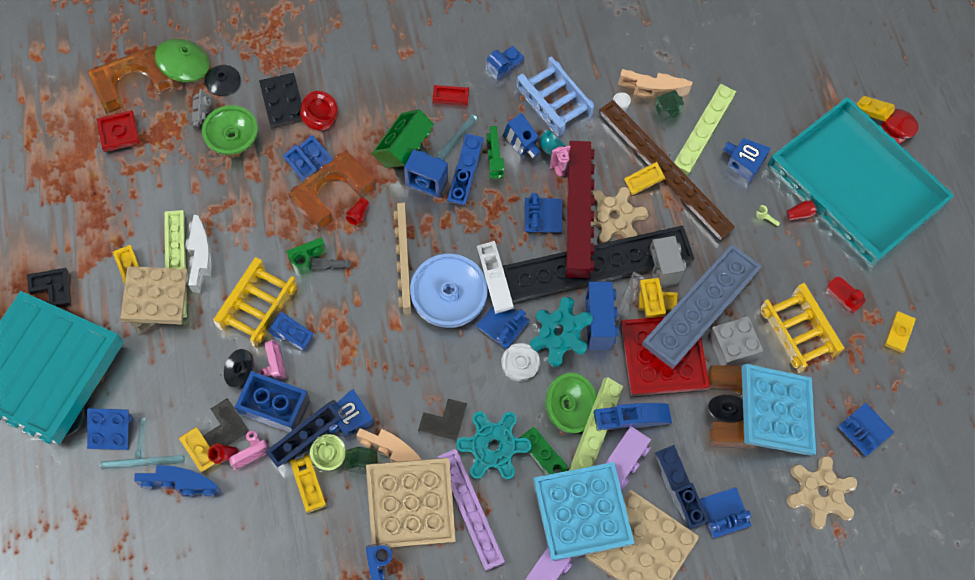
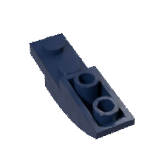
M675 445L655 452L654 454L662 470L660 473L688 528L693 529L709 522L693 483L689 481Z

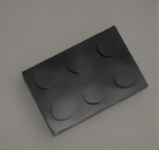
M294 73L259 80L271 129L303 122L300 116L302 102Z

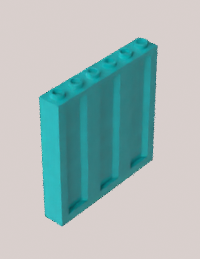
M20 291L0 320V421L3 418L7 420L6 424L16 429L20 426L24 428L23 432L32 437L37 434L40 436L39 439L49 445L52 442L60 445L125 341L115 332Z

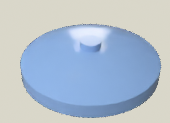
M457 254L437 255L426 260L415 271L410 285L411 301L417 313L430 324L444 328L459 327L471 322L482 311L487 299L486 278L479 266L464 256Z

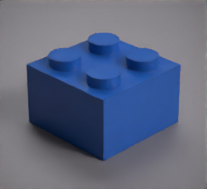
M412 151L404 167L406 186L440 198L448 182V163L441 158L431 157L423 151Z

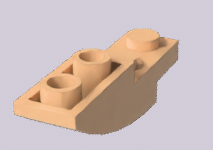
M622 69L618 85L635 89L633 95L666 99L688 95L693 82L668 74L658 73L657 78H653L649 75H642L631 70Z
M361 428L356 435L359 444L369 449L370 447L376 448L384 456H389L390 454V462L422 460L405 442L381 429L379 436Z

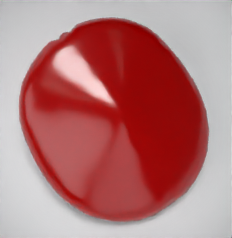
M313 91L303 99L300 116L307 127L323 131L333 125L337 117L338 106L330 94L323 91Z
M895 109L881 125L883 130L890 137L894 138L898 144L913 137L919 130L915 117L902 109Z

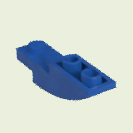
M465 134L447 202L466 205L478 167L484 137Z
M666 403L622 404L593 411L597 431L630 426L640 428L672 424L669 405Z
M156 465V473H135L134 482L142 489H152L153 486L173 489L175 486V490L183 497H193L194 494L213 497L214 494H221V489L213 481L199 473L181 467Z

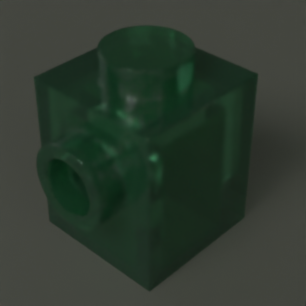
M674 90L656 97L654 108L661 121L670 117L675 118L681 114L684 101L677 91Z
M360 446L345 450V471L366 474V464L378 463L377 450Z

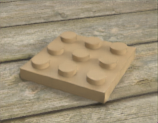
M127 266L120 316L121 322L182 324L188 275L187 269Z

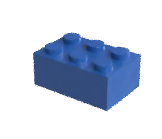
M589 282L585 295L586 312L591 313L593 316L592 323L587 326L588 350H611L612 345L616 344L619 329L618 325H615V318H617V307H614L616 289H613L612 282Z
M251 371L235 405V409L239 415L290 433L298 426L310 397L306 390Z

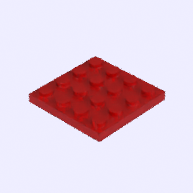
M665 317L621 320L620 325L631 396L709 390L710 384L702 338L697 341L675 368L672 369L642 345L643 341Z

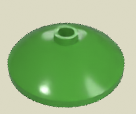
M166 40L157 47L155 52L157 67L163 74L173 80L195 82L202 79L209 70L210 62L206 52L189 40Z
M235 105L223 106L214 110L207 116L202 126V135L206 145L214 152L223 155H234L245 151L254 143L258 134V125L253 114L247 109Z
M565 373L556 377L549 385L545 397L546 411L552 423L558 429L567 433L584 431L597 397L595 389L589 380L577 373Z

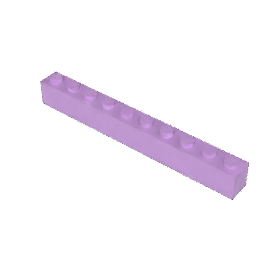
M630 426L606 461V463H615L622 490L629 481L626 478L630 472L634 474L639 467L638 459L641 456L645 458L651 449L648 446L651 439ZM547 547L525 580H559L558 578L561 573L566 574L572 566V563L569 562L572 558L551 562Z

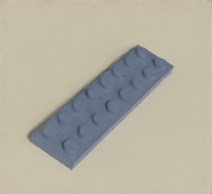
M731 244L649 334L642 345L674 369L760 271L762 266Z

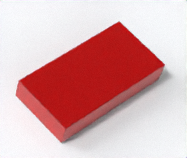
M434 85L433 104L468 106L469 87Z

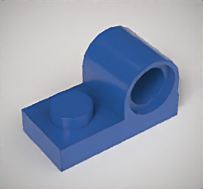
M511 46L503 53L495 50L486 60V69L496 79H499L523 62L524 56L514 46Z
M283 312L277 315L268 329V332L280 340H287L300 350H304L314 334Z
M385 543L366 545L371 580H385L384 572L379 570V567L387 565L391 561V547ZM380 549H385L388 552V557L384 560L379 559L376 555V552Z

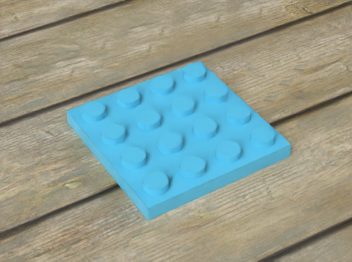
M750 364L743 365L744 443L809 456L815 455L816 441L812 378Z
M614 462L533 478L551 562L634 545Z

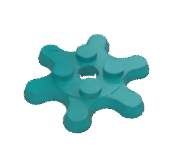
M563 297L560 300L558 310H555L552 314L547 310H539L536 313V319L542 324V328L539 331V335L531 339L530 346L536 352L548 348V362L552 367L561 365L563 354L567 350H573L578 355L584 354L587 350V344L580 338V332L584 327L592 323L593 316L589 312L574 315L572 311L574 300L571 297ZM563 327L562 334L558 336L557 328Z
M476 412L472 417V421L476 426L475 435L468 438L461 437L456 442V447L459 451L471 452L475 456V462L470 468L471 476L480 479L488 468L495 467L500 471L504 479L513 478L515 468L511 463L512 456L516 453H527L531 449V442L527 438H516L512 433V428L517 422L516 414L506 412L498 423H491L484 412ZM493 440L499 442L497 451L489 449V443Z

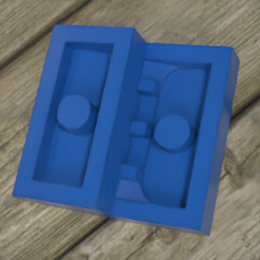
M313 135L307 138L301 145L295 144L283 155V158L303 182L315 178L336 162Z

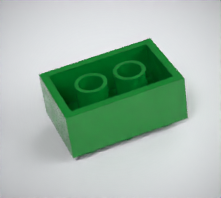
M420 109L403 112L398 116L371 154L385 168L405 166L412 151L420 149L421 142L431 134V129L435 124Z

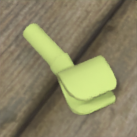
M760 205L759 210L763 213L756 211V217L760 220H769L776 226H779L780 222L767 214V207Z

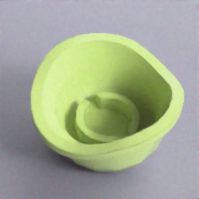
M332 434L318 437L310 448L312 462L322 470H334L345 459L346 450L344 443L339 437Z

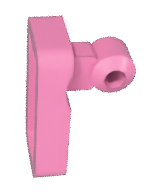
M274 340L265 342L270 366L259 369L258 374L269 378L273 377L278 381L286 379L287 375L279 344Z
M249 431L246 434V439L251 446L228 459L232 468L238 469L265 455V451L269 449L266 440L260 441L255 431Z

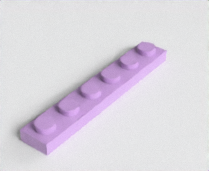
M454 449L437 456V458L449 457L452 494L484 570L488 571L504 564L503 556L457 450Z

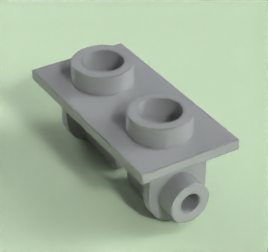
M199 89V93L193 97L192 110L197 111L192 113L191 124L194 128H200L211 111V97L202 89Z

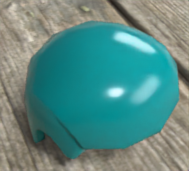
M550 130L545 131L540 137V146L546 154L552 155V150H555L557 147H566Z

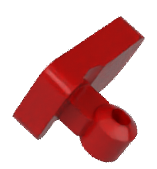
M835 277L826 287V291L850 313H855L866 301L863 292L859 289L855 290L842 277Z

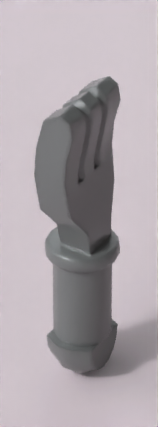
M311 258L310 269L325 270L328 267L332 269L348 268L351 266V262L348 259L327 260L325 258Z

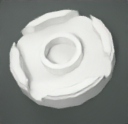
M513 344L503 353L501 359L502 370L513 381H528L538 373L540 367L539 354L528 344Z

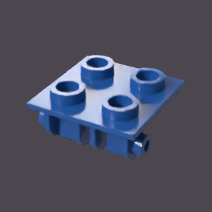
M532 193L529 198H525V232L562 233V199L540 198L537 193Z
M492 307L476 327L507 349L530 320L525 317L526 312L522 309L519 311L510 309L495 314L494 307Z
M867 403L862 405L838 426L866 457L894 433Z
M88 408L87 449L128 450L129 422L132 421V414H129V409Z
M736 487L700 499L709 520L707 524L713 539L752 526L749 520L752 518L749 510H745Z

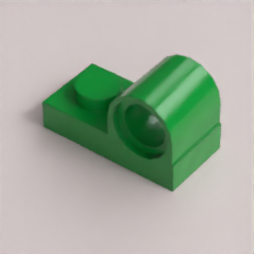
M321 237L287 250L286 253L293 270L297 274L302 275L309 272L311 268L309 258L322 255L323 252H326V247ZM301 260L305 261L301 265L297 264V262Z

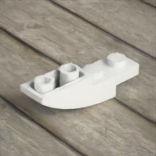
M193 215V221L189 223L190 237L186 239L185 244L186 250H188L191 256V273L187 275V285H189L192 292L200 293L203 275L211 276L212 254L209 239L198 215Z
M495 241L478 245L477 249L495 314L514 309Z

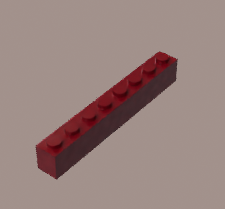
M569 141L566 277L589 278L590 271H594V260H591V255H594V243H591V238H594V227H591V222H594V211H591V206H594V195H591V190H594L595 181L591 179V175H594L595 164H591V160H594L595 149H591V141Z

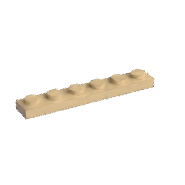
M397 203L398 210H394V220L398 221V227H395V238H399V244H396V256L400 255V261H397V273H401V279L397 280L398 290H402V296L398 297L399 308H403V314L406 315L411 314L405 203Z

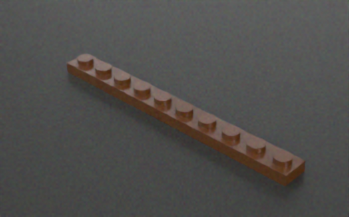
M614 100L599 109V114L648 165L655 162L658 163L665 176L663 181L719 240L734 230L735 226Z

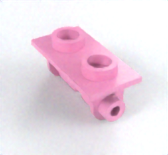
M560 146L552 150L550 170L555 169L556 174L560 177L567 174L566 165L569 161L570 146Z

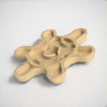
M627 187L620 188L615 197H606L600 190L591 192V195H594V204L596 206L594 222H591V225L597 226L600 230V234L597 237L598 244L610 242L615 235H621L624 238L638 235L632 225L635 221L647 219L648 211L644 207H632L628 203L631 192ZM616 211L619 218L613 219L609 214Z
M822 456L818 460V468L814 472L806 470L799 464L792 466L790 470L792 477L799 481L800 490L797 493L788 495L787 504L793 509L802 506L809 508L812 513L811 525L817 530H821L826 526V518L830 513L839 515L845 521H849L854 517V510L844 499L847 492L854 491L857 488V480L852 476L842 479L836 477L832 471L833 460L828 456ZM819 487H824L828 490L827 497H822L818 493Z

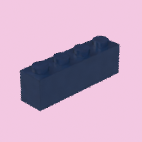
M334 399L265 452L276 467L279 468L347 415Z

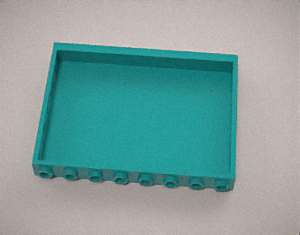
M848 97L772 155L767 164L804 201L812 200L816 213L872 267L938 213L954 197L948 188L944 187L934 175L930 174L920 162H917L907 150L903 149L894 138L890 137L880 125H877L867 113H864Z

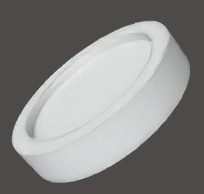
M620 92L613 97V100L622 109L630 106L631 99L628 94Z

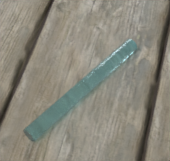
M472 114L435 158L443 159L477 120L475 115Z
M184 455L101 461L100 467L101 470L177 464L184 463L185 457Z

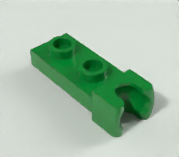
M490 126L489 133H486V142L490 144V149H488L489 173L491 179L504 178V158H500L497 126Z
M532 427L519 437L527 438L531 442V449L528 453L544 471L545 475L555 474V469H559L562 472L569 470L565 461L558 456L535 427Z

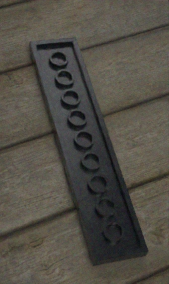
M682 225L594 245V255H591V260H594V271H590L589 278L566 277L567 251L503 265L502 267L513 303L588 286L589 282H605L652 271L655 264L650 246L654 239L675 236L676 241L681 245L680 255L685 260V263L693 262L695 258Z

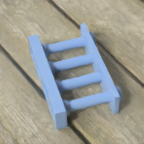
M552 56L548 58L547 69L531 79L526 78L523 73L517 77L516 87L558 137L564 134L566 122L585 111L589 117L593 116L594 104L592 100L582 93L564 72L561 64L555 61ZM551 74L558 80L542 91H537L534 87V84ZM562 86L568 91L567 95L552 104H548L544 97ZM572 99L579 104L577 108L562 117L558 116L555 112L556 109Z

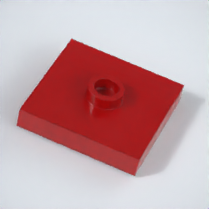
M133 110L96 118L103 152L140 144Z

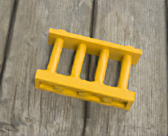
M257 257L251 262L213 319L216 327L224 330L226 325H231L250 335V341L254 347H257L259 343L264 341L268 328L289 296H292L297 289L295 277L291 276L287 282L265 271L262 260ZM263 278L282 288V291L276 298L255 287L254 283L256 280ZM251 293L272 304L267 313H264L245 303L244 298L246 295ZM241 309L262 320L257 329L255 330L233 318L236 310Z
M805 283L796 288L793 292V297L773 306L769 299H767L761 306L763 317L769 321L791 358L792 366L799 373L803 372L808 366L807 361L824 353H830L832 358H834L845 349ZM796 303L801 305L804 310L803 313L783 322L776 313ZM810 320L814 329L791 338L786 330L787 328L802 321ZM815 336L821 338L824 343L823 346L801 355L796 345Z

